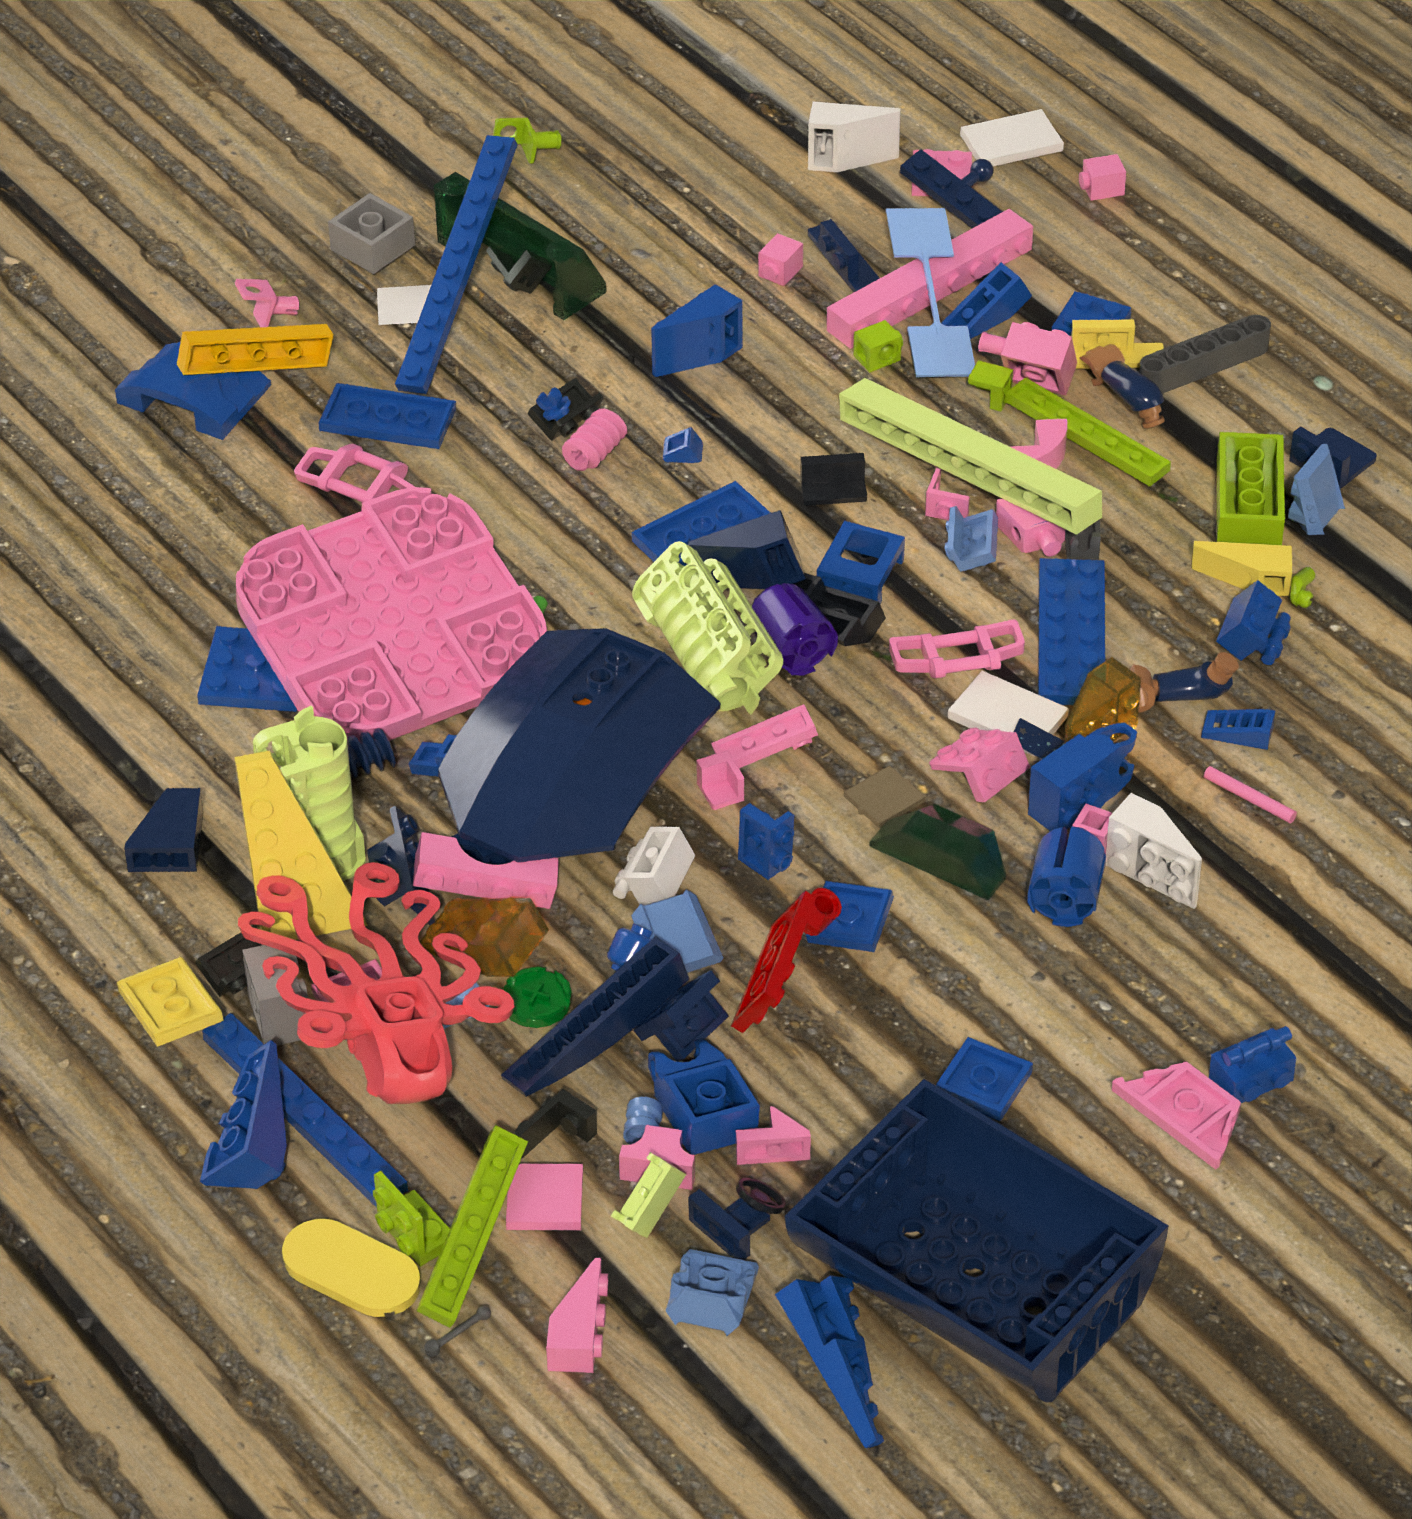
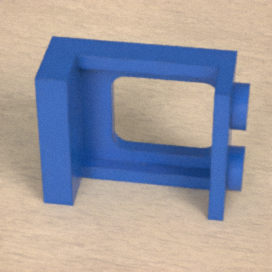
M844 521L817 568V576L822 578L824 585L827 587L879 601L881 604L882 587L895 563L903 564L905 537ZM844 550H849L876 557L879 560L874 565H868L842 558L841 555Z

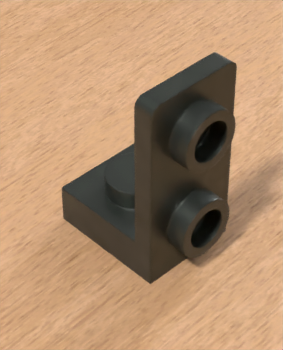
M489 246L486 250L492 259L491 265L505 277L503 279L504 283L514 291L521 289L531 294L552 267L547 259L528 250L523 253L516 264L508 254Z
M562 1089L552 1099H547L535 1115L529 1120L523 1121L517 1127L515 1135L528 1141L522 1158L531 1152L559 1125L569 1134L577 1135L588 1143L597 1134L596 1110Z

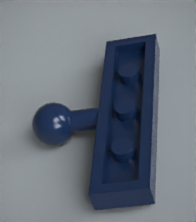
M922 149L900 165V173L971 228L1003 212L971 188L975 183L986 182L993 176V165L986 159L974 161L970 167V173L962 180Z

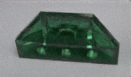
M932 804L886 821L869 842V847L985 900H989L1006 880V872L994 830L937 804Z

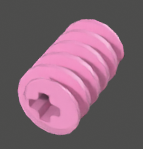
M604 408L594 411L590 418L586 419L584 424L562 446V454L566 462L577 471L596 468L600 461L604 460L607 454L613 450L614 446H617L620 440L626 436L627 426L619 415Z

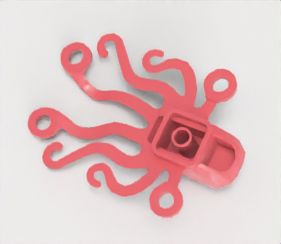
M374 862L365 863L357 868L354 874L349 909V922L354 938L359 943L372 948L379 956L382 976L378 980L366 975L350 954L327 946L317 939L308 923L306 894L297 882L280 875L264 877L257 885L256 894L263 906L276 912H288L292 915V923L299 941L250 926L261 925L268 928L273 926L275 923L274 917L262 912L242 914L238 918L239 929L247 940L292 954L307 963L309 975L313 983L329 1002L312 1000L294 992L292 983L299 973V967L297 963L289 958L281 956L269 957L264 960L262 967L264 975L268 979L275 973L273 969L286 970L277 980L276 988L288 1006L305 1013L298 1020L297 1035L300 1040L308 1046L316 1048L334 1047L343 1040H347L350 1053L354 1054L355 1058L362 1063L367 1078L366 1089L370 1095L379 1097L387 1104L418 1103L441 1096L448 1086L452 1075V1060L442 1025L461 1023L469 1017L485 1023H500L511 1017L514 1009L513 998L506 991L491 986L474 988L464 996L462 1005L446 1004V1002L472 987L478 981L481 969L475 959L462 953L468 947L467 942L462 937L451 933L438 934L433 938L432 942L436 954L441 959L465 970L463 975L447 986L440 984L441 970L439 964L420 944L418 935L425 924L440 909L441 903L438 897L424 890L407 892L401 900L406 910L414 903L427 905L404 928L402 933L403 945L413 960L422 968V971L413 977H404L402 975L395 951L390 943L380 934L367 929L364 926L363 919L366 898H384L398 890L399 874L393 868ZM369 879H379V880H382V881H385V882H384V883H377V882H372V881L369 880ZM445 945L456 947L461 952L446 948ZM326 967L341 971L349 978L351 985L343 986L332 982L327 975ZM485 1005L497 1006L498 1008H490Z

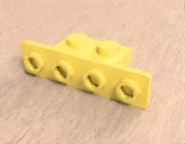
M1134 319L1072 320L1071 337L1077 358L1076 369H1091L1079 357L1084 356L1087 351L1098 346L1104 347L1114 344L1122 352L1125 359L1124 363L1131 368H1140V361L1144 356L1162 350L1164 347L1162 343H1134Z

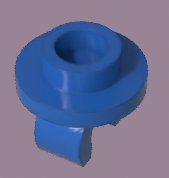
M554 387L548 395L541 392L536 399V403L541 409L545 410L543 417L547 421L553 419L558 421L569 413L570 409L568 407L571 404V400L567 396L562 397L561 392Z

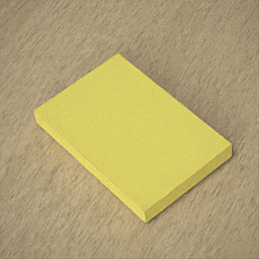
M182 957L117 982L119 993L157 1047L224 1021L222 1011Z

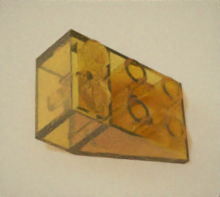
M1113 657L1090 671L1067 719L1064 744L1078 734L1086 737L1096 729L1112 724L1126 723L1135 729L1138 724L1141 677ZM1115 733L1110 739L1114 742L1123 736L1124 733Z
M456 898L445 905L443 912L427 928L425 935L419 942L430 954L438 956L432 946L433 938L441 933L456 934L467 942L468 947L462 953L475 959L481 969L480 974L487 977H514L549 929L531 898ZM445 945L446 948L461 952L456 947Z

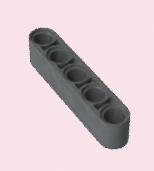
M1250 315L1156 351L1141 359L1139 373L1153 381L1159 387L1162 394L1265 354L1269 349L1271 322L1265 316Z

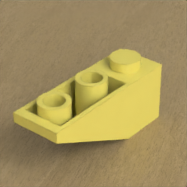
M1194 541L1192 569L1244 590L1258 580L1277 596H1289L1292 578V546Z

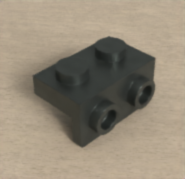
M574 378L558 389L562 397L567 396L571 400V404L568 407L570 411L567 415L558 421L554 419L547 421L543 417L545 410L541 409L538 404L532 406L527 414L545 435L553 441L560 435L567 437L578 427L579 422L590 418L591 414L599 409L598 407L604 398L599 392L592 397L578 380Z
M240 932L199 957L195 964L219 997L229 991L232 994H236L247 986L242 950L261 946L262 944L247 940Z

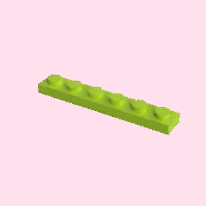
M1026 377L1005 392L1006 403L1035 420L1067 419V438L1148 486H1152L1170 472L1171 461Z
M497 1125L490 1131L416 1310L417 1312L449 1328L455 1323L528 1141Z

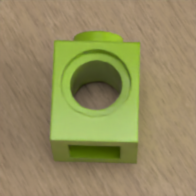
M886 320L854 332L853 356L869 373L901 361L903 338L898 330L894 329Z

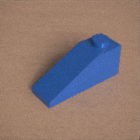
M1001 262L941 324L945 326H968L969 336L972 339L1011 318L1032 297V294L1022 279Z

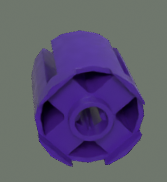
M788 583L776 584L767 587L754 599L752 608L783 656L782 668L791 675L803 676L815 672L816 669L813 666L822 661L827 654L832 657L838 645V634L830 621L802 588Z

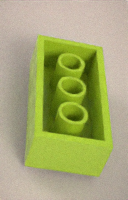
M1219 432L1217 452V542L1282 545L1285 523L1283 435Z

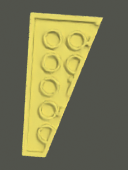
M270 750L234 757L258 912L271 915L275 919V923L271 928L260 925V929L298 940L292 923V915L288 912H276L263 906L256 894L259 881L264 877L272 875L293 879L303 888L307 898L308 923L315 936L351 929L349 909L352 895L344 884L316 831L311 826L299 801H297ZM363 916L364 926H368V925H367V922H366V919H365V917Z

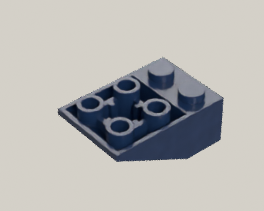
M781 510L688 541V545L697 551L703 562L712 558L726 565L740 588L766 589L776 584H793L806 579L798 548ZM713 569V570L711 571V574H712L714 580L716 581V583H718V582H720V581L717 580V579L715 578V576L713 575V571L715 570V569Z

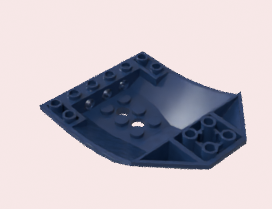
M600 628L546 631L507 670L477 706L457 734L438 768V776L459 837L518 863L614 850L615 843L651 788L684 746L720 709L721 703L665 652L612 630ZM584 698L591 701L588 705H578L573 702V700L579 701Z

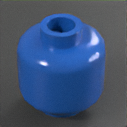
M634 923L631 930L627 928L618 929L607 952V958L612 962L611 968L616 971L619 970L652 940L650 937L653 932Z

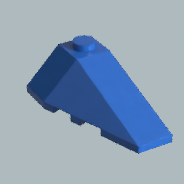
M272 1040L249 1054L245 1060L232 1091V1094L237 1097L236 1101L230 1107L228 1113H223L219 1125L224 1127L218 1143H210L205 1156L200 1182L205 1186L258 1189L270 1180H276L284 1170L287 1142L277 1045Z

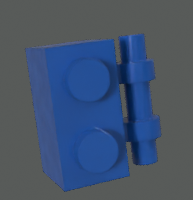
M1257 580L1233 598L1216 642L1240 661L1257 649L1263 654L1262 662L1266 665H1272L1275 659L1279 658L1283 650L1282 641L1287 638L1290 632L1291 617L1288 613L1281 612L1277 619L1275 618L1282 599Z
M1287 1026L1278 1030L1271 1028L1211 1054L1209 1079L1241 1103L1253 1101L1259 1095L1275 1088L1285 1087L1294 1080L1296 1065L1295 1054L1285 1044L1286 1041L1292 1039L1290 1029Z

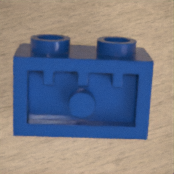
M751 803L740 810L738 860L767 880L777 873L785 871L793 859L794 814L787 811L774 820L769 814L762 812Z

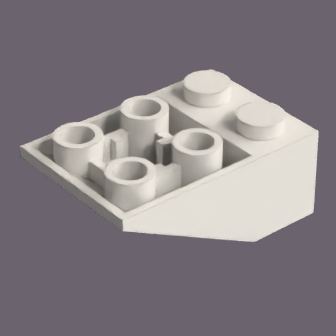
M825 102L812 103L808 124V170L841 172L899 158L900 108Z
M1130 793L1109 817L1106 866L1142 883L1146 887L1171 897L1177 902L1195 909L1198 901L1202 857L1160 806Z

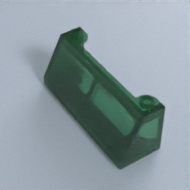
M457 172L452 173L434 185L437 241L445 247L470 182L469 179ZM498 198L482 243L508 254L515 263L526 250L547 259L552 267L542 280L556 288L553 290V300L555 301L553 304L554 315L562 320H566L607 292L605 280L582 248Z

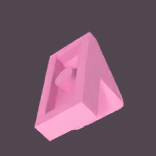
M770 1106V1128L736 1130L737 1165L810 1160V1130L775 1107Z

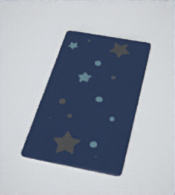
M1022 718L1019 719L1014 730L1017 733L1023 750L1040 759L1045 758L1066 743Z

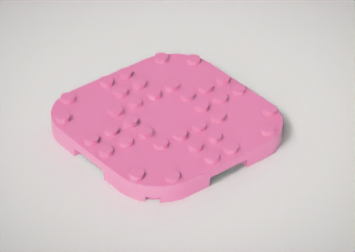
M415 487L396 490L363 502L361 512L309 531L302 524L265 538L246 553L243 557L244 562L236 574V603L239 614L297 710L300 712L312 705L314 716L328 718L337 722L344 729L347 739L348 736L354 735L359 742L362 732H368L373 738L374 729L380 728L387 738L392 740L477 707L507 670L547 631L546 622L540 608L524 585L518 586L493 548L494 539L477 513L466 502L450 493L447 498L438 494H431V488Z

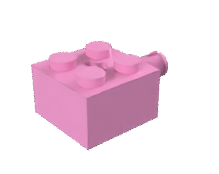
M1012 322L1007 338L983 332L979 340L978 350L980 352L1001 356L1003 366L1013 369L1014 383H1019L1026 377L1050 392L1066 396L1077 366L1073 340L1067 333L1061 330L1047 331L1039 329L1038 326L1029 322H1023L1022 324Z

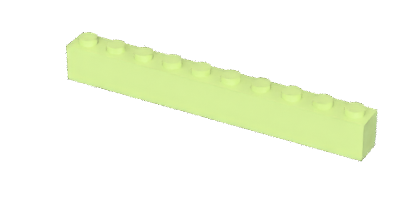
M864 378L839 393L840 420L1076 535L1102 518L1101 490L871 380Z

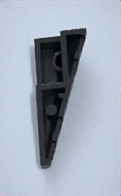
M804 573L805 580L793 583L805 591L830 621L838 634V642L844 646L869 643L886 619L879 601L827 587L824 585L821 577Z

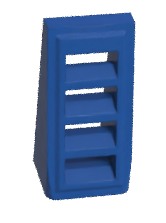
M1208 710L1201 738L1268 750L1274 727L1275 710ZM1214 723H1221V726L1214 727Z

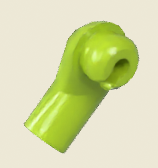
M1304 567L1291 578L1290 600L1296 607L1300 605L1303 608H1307L1312 603L1310 599L1313 598V593L1305 590L1306 586L1315 579V572L1310 567Z

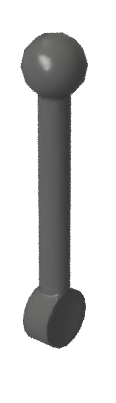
M480 1306L474 1316L437 1341H427L424 1345L426 1355L430 1357L437 1356L440 1353V1347L478 1321L488 1320L491 1317L490 1308Z

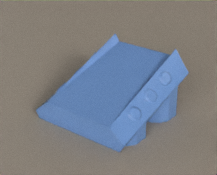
M1321 444L1294 476L1291 488V495L1294 496V501L1290 506L1288 519L1298 523L1307 535L1324 534L1323 528L1337 511L1345 509L1327 444Z
M687 889L681 895L645 906L640 904L631 916L634 924L653 932L650 937L651 939L656 936L680 953L687 973L720 963L723 960L722 953L697 896Z
M689 1249L681 1259L680 1271L675 1273L671 1279L670 1298L665 1311L674 1325L678 1322L724 1331L726 1336H728L740 1325L759 1266L756 1262Z

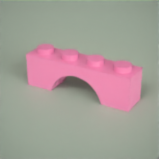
M422 832L415 854L413 886L550 909L557 888L558 858L519 863L512 861L502 865L486 864L466 854L456 838Z

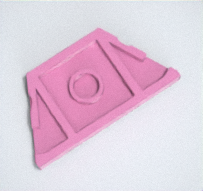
M1188 1062L1170 1065L1167 1069L1143 1072V1078L1125 1082L1123 1077L1112 1081V1091L1215 1170L1219 1168L1240 1112L1241 1102Z

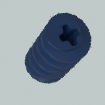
M374 729L373 738L368 732H362L360 742L356 736H348L350 774L354 779L358 778L359 767H362L366 775L371 774V764H375L379 771H384V760H388L392 768H395L393 749L382 729Z

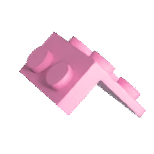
M967 729L960 734V739L952 745L941 748L937 752V756L929 762L932 770L964 772L976 802H986L1030 768L1017 733L1005 732L1000 729Z

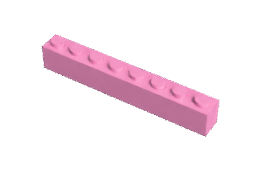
M1007 209L952 239L954 257H933L929 259L936 302L992 272L1001 262L1005 265L1032 250L1033 225L1012 210ZM917 258L828 306L827 331L851 349L854 347L855 331L886 320L893 326L930 306L921 260Z

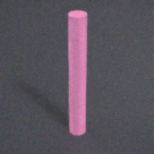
M1211 766L1206 769L1204 773L1205 779L1290 824L1295 820L1297 811Z

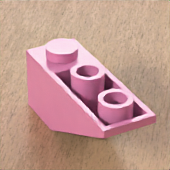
M595 1258L549 1317L546 1346L548 1371L594 1373L595 1357L602 1358L603 1335L597 1334L598 1327H605L606 1304H600V1296L608 1295V1273H601V1258Z

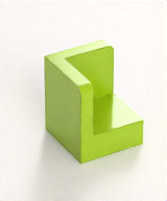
M978 360L968 377V384L990 391V409L1001 412L1006 404L1005 392L1012 388L1013 369Z

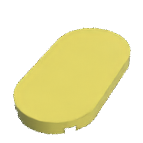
M330 1219L306 1221L292 1229L284 1240L282 1247L283 1261L292 1278L365 1315L385 1317V1313L393 1311L395 1314H398L408 1309L419 1295L420 1273L417 1265L409 1256L338 1221Z

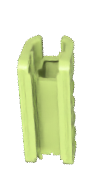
M680 541L674 542L638 578L633 587L632 597L646 621L661 629L686 672L721 703L718 711H729L744 705L747 712L752 714L759 704L760 697L758 693L781 670L783 656L727 566L712 558L703 562L697 551L691 546ZM681 552V558L683 562L687 564L686 566H683L682 564L678 563L680 560L679 554ZM713 569H715V570L713 571V575L715 576V578H716L717 580L720 581V582H718V583H716V581L714 580V578H713V576H712V574H711V571H712ZM729 588L730 594L729 597L726 599V597L723 594V591ZM734 609L741 612L740 617L745 624H747L745 627L739 620L737 614L734 612ZM757 632L756 642L751 646L750 635ZM761 653L769 656L768 667H765L767 663L764 657L760 655Z
M311 705L301 710L294 717L293 721L260 731L253 739V752L267 751L268 743L272 741V750L274 752L271 753L278 766H281L280 770L287 780L290 789L303 808L306 817L336 866L339 875L345 881L352 878L357 868L366 863L364 836L354 818L347 736L344 729L337 722L328 718L314 716Z

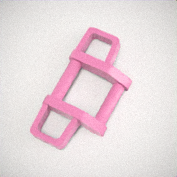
M356 444L343 446L337 451L311 447L294 469L298 481L318 487L326 492L335 491L362 503L387 494L392 485L399 489L415 488V486L404 480L408 471L406 464L399 461L390 462L363 451L362 447ZM317 459L330 461L320 476L306 472L313 461ZM361 463L379 470L380 473L366 491L339 480L348 466Z
M1014 619L990 625L975 626L974 630L937 636H932L928 633L916 636L892 637L889 639V651L896 671L929 673L930 677L935 679L946 677L947 673L981 668L987 670L1001 669V661L1023 654L1025 640L1018 621ZM1006 634L1013 636L1015 643L997 649L993 648L990 638ZM976 643L980 655L943 660L942 657H939L936 649ZM921 649L924 659H904L900 656L898 650Z

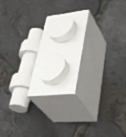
M680 827L649 828L644 839H640L637 845L630 849L626 857L628 862L625 868L620 870L615 878L616 885L612 892L615 897L624 899L628 891H632L639 905L645 906L676 895L695 857Z

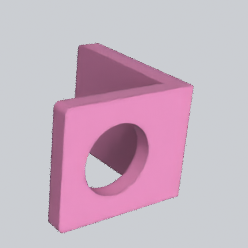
M936 468L926 491L925 516L949 520L950 508L957 506L963 518L968 517L970 497L941 491V469Z

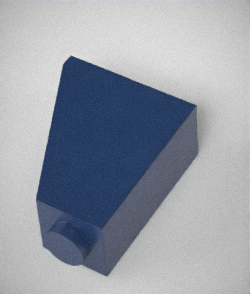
M201 788L165 789L125 843L124 850L128 872H197L204 813Z

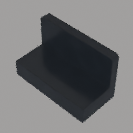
M864 453L801 457L800 482L804 505L866 502Z

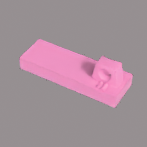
M803 704L715 741L711 745L715 754L728 750L738 768H742L791 746L796 750L801 746L812 743V738L818 736V733Z

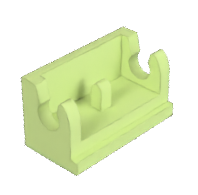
M651 1152L646 1158L651 1161L621 1211L614 1210L611 1214V1217L648 1238L687 1175Z

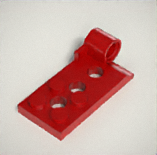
M817 888L811 894L805 890L771 925L731 1027L743 1033L753 1023L758 1025L770 1006L775 1008L780 1003L785 993V990L781 987L783 982H786L794 971L795 964L792 963L803 932L811 936H817L840 915L842 906L835 893L826 888Z

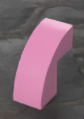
M1067 419L1036 420L1034 445L1012 446L1011 448L1057 469L1065 456Z

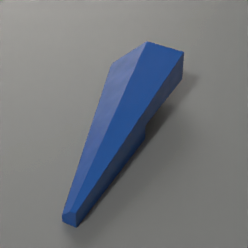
M832 1275L820 1283L796 1279L777 1292L775 1296L864 1448L868 1449L884 1442L882 1435L877 1433L873 1418L879 1414L877 1405L870 1403L868 1389L873 1385L864 1337L858 1334L854 1322L860 1315L858 1307L851 1306L849 1293L854 1289L853 1281L848 1278Z

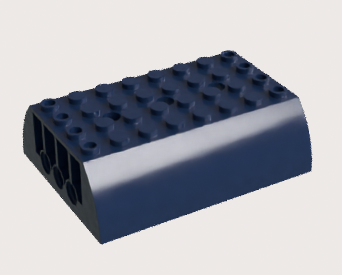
M925 1079L904 1097L785 1215L787 1234L797 1247L1038 1399L1050 1403L1141 1306L1159 1266L1169 1225ZM915 1231L923 1235L919 1239H909L904 1236L907 1232ZM975 1268L983 1272L978 1277H971L964 1273L965 1270ZM1037 1306L1044 1311L1042 1314L1032 1315L1026 1312L1025 1309Z

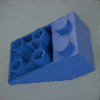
M715 284L684 306L679 307L662 321L657 322L651 327L652 375L658 377L720 363L743 348L742 300Z

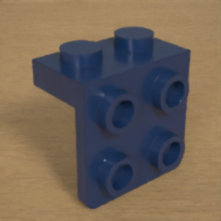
M1300 426L1292 434L1289 461L1302 468L1321 444H1327L1340 489L1376 462L1377 454L1334 428H1326L1320 434L1315 435Z

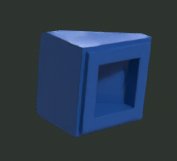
M692 427L665 437L663 460L665 462L699 463L702 461L703 442Z

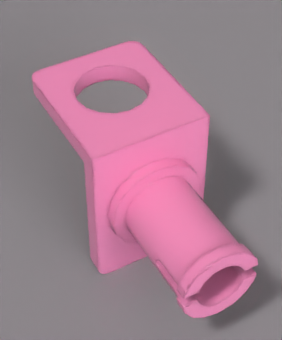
M236 279L235 285L244 300L256 301L253 315L260 327H268L273 314L297 315L299 300L296 296H276L268 280ZM246 287H255L260 291L259 293H253L247 290Z

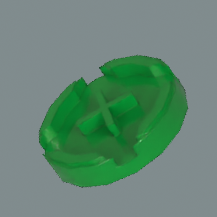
M543 967L525 968L512 974L506 980L504 988L502 987V990L509 993L514 1000V1009L509 1019L524 1027L540 1028L551 1026L562 1020L571 1007L572 992L570 984L561 973L555 970L552 973L547 972L546 968Z

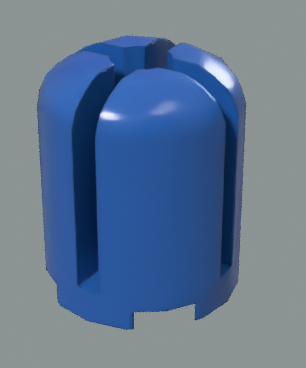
M1072 826L1069 838L1065 827L1055 828L1042 838L1038 845L1028 889L1027 902L1033 913H1035L1036 909L1043 916L1053 919L1052 925L1071 927L1083 924V919L1091 915L1093 911H1096L1106 865L1105 849L1096 835L1084 828Z

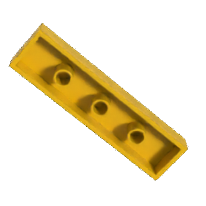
M327 324L182 332L177 366L183 375L327 367L334 334Z

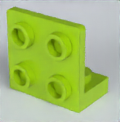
M382 1171L375 1173L373 1197L377 1204L375 1219L380 1229L384 1233L389 1232L396 1239L400 1251L407 1256H411L420 1267L438 1257L450 1228L415 1190L403 1195Z

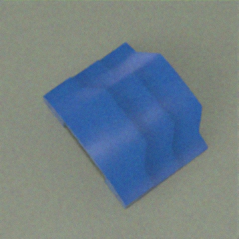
M180 341L165 345L154 358L149 359L140 369L131 371L115 389L117 404L140 412H144L155 399L194 412L196 431L223 440L271 386V380L260 371L183 375L177 366Z

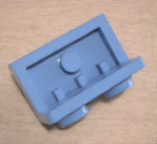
M957 506L951 507L949 520L946 521L948 542L945 543V552L950 561L954 560L960 572L995 562L998 517L995 511L991 509L963 518Z

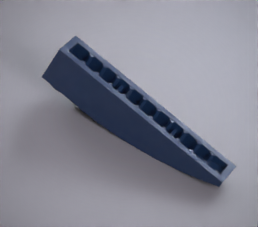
M655 936L502 1073V1079L527 1097L557 1082L609 1049L643 1022L689 980L680 953Z

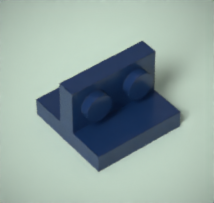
M710 970L681 986L633 1031L641 1041L656 1035L677 1062L685 1059L696 1048L694 1041L705 1040L729 1017L709 992L720 980Z

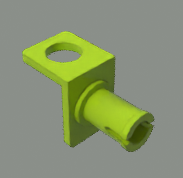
M498 118L495 120L493 136H501V130L506 126L516 127L515 133L510 137L515 138L517 144H521L529 164L535 161L536 149H560L561 134L559 130L535 132L528 118Z

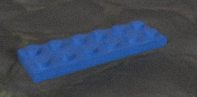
M1040 558L1038 695L1060 705L1105 707V560Z

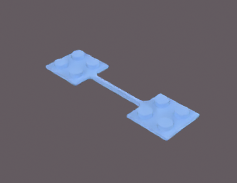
M887 208L886 215L894 258L913 257L921 260L934 323L930 326L907 327L916 377H969L975 362L968 326H945L940 323L929 259L933 257H954L945 208Z

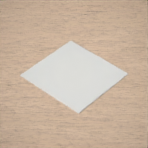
M431 285L377 288L379 325L418 323Z

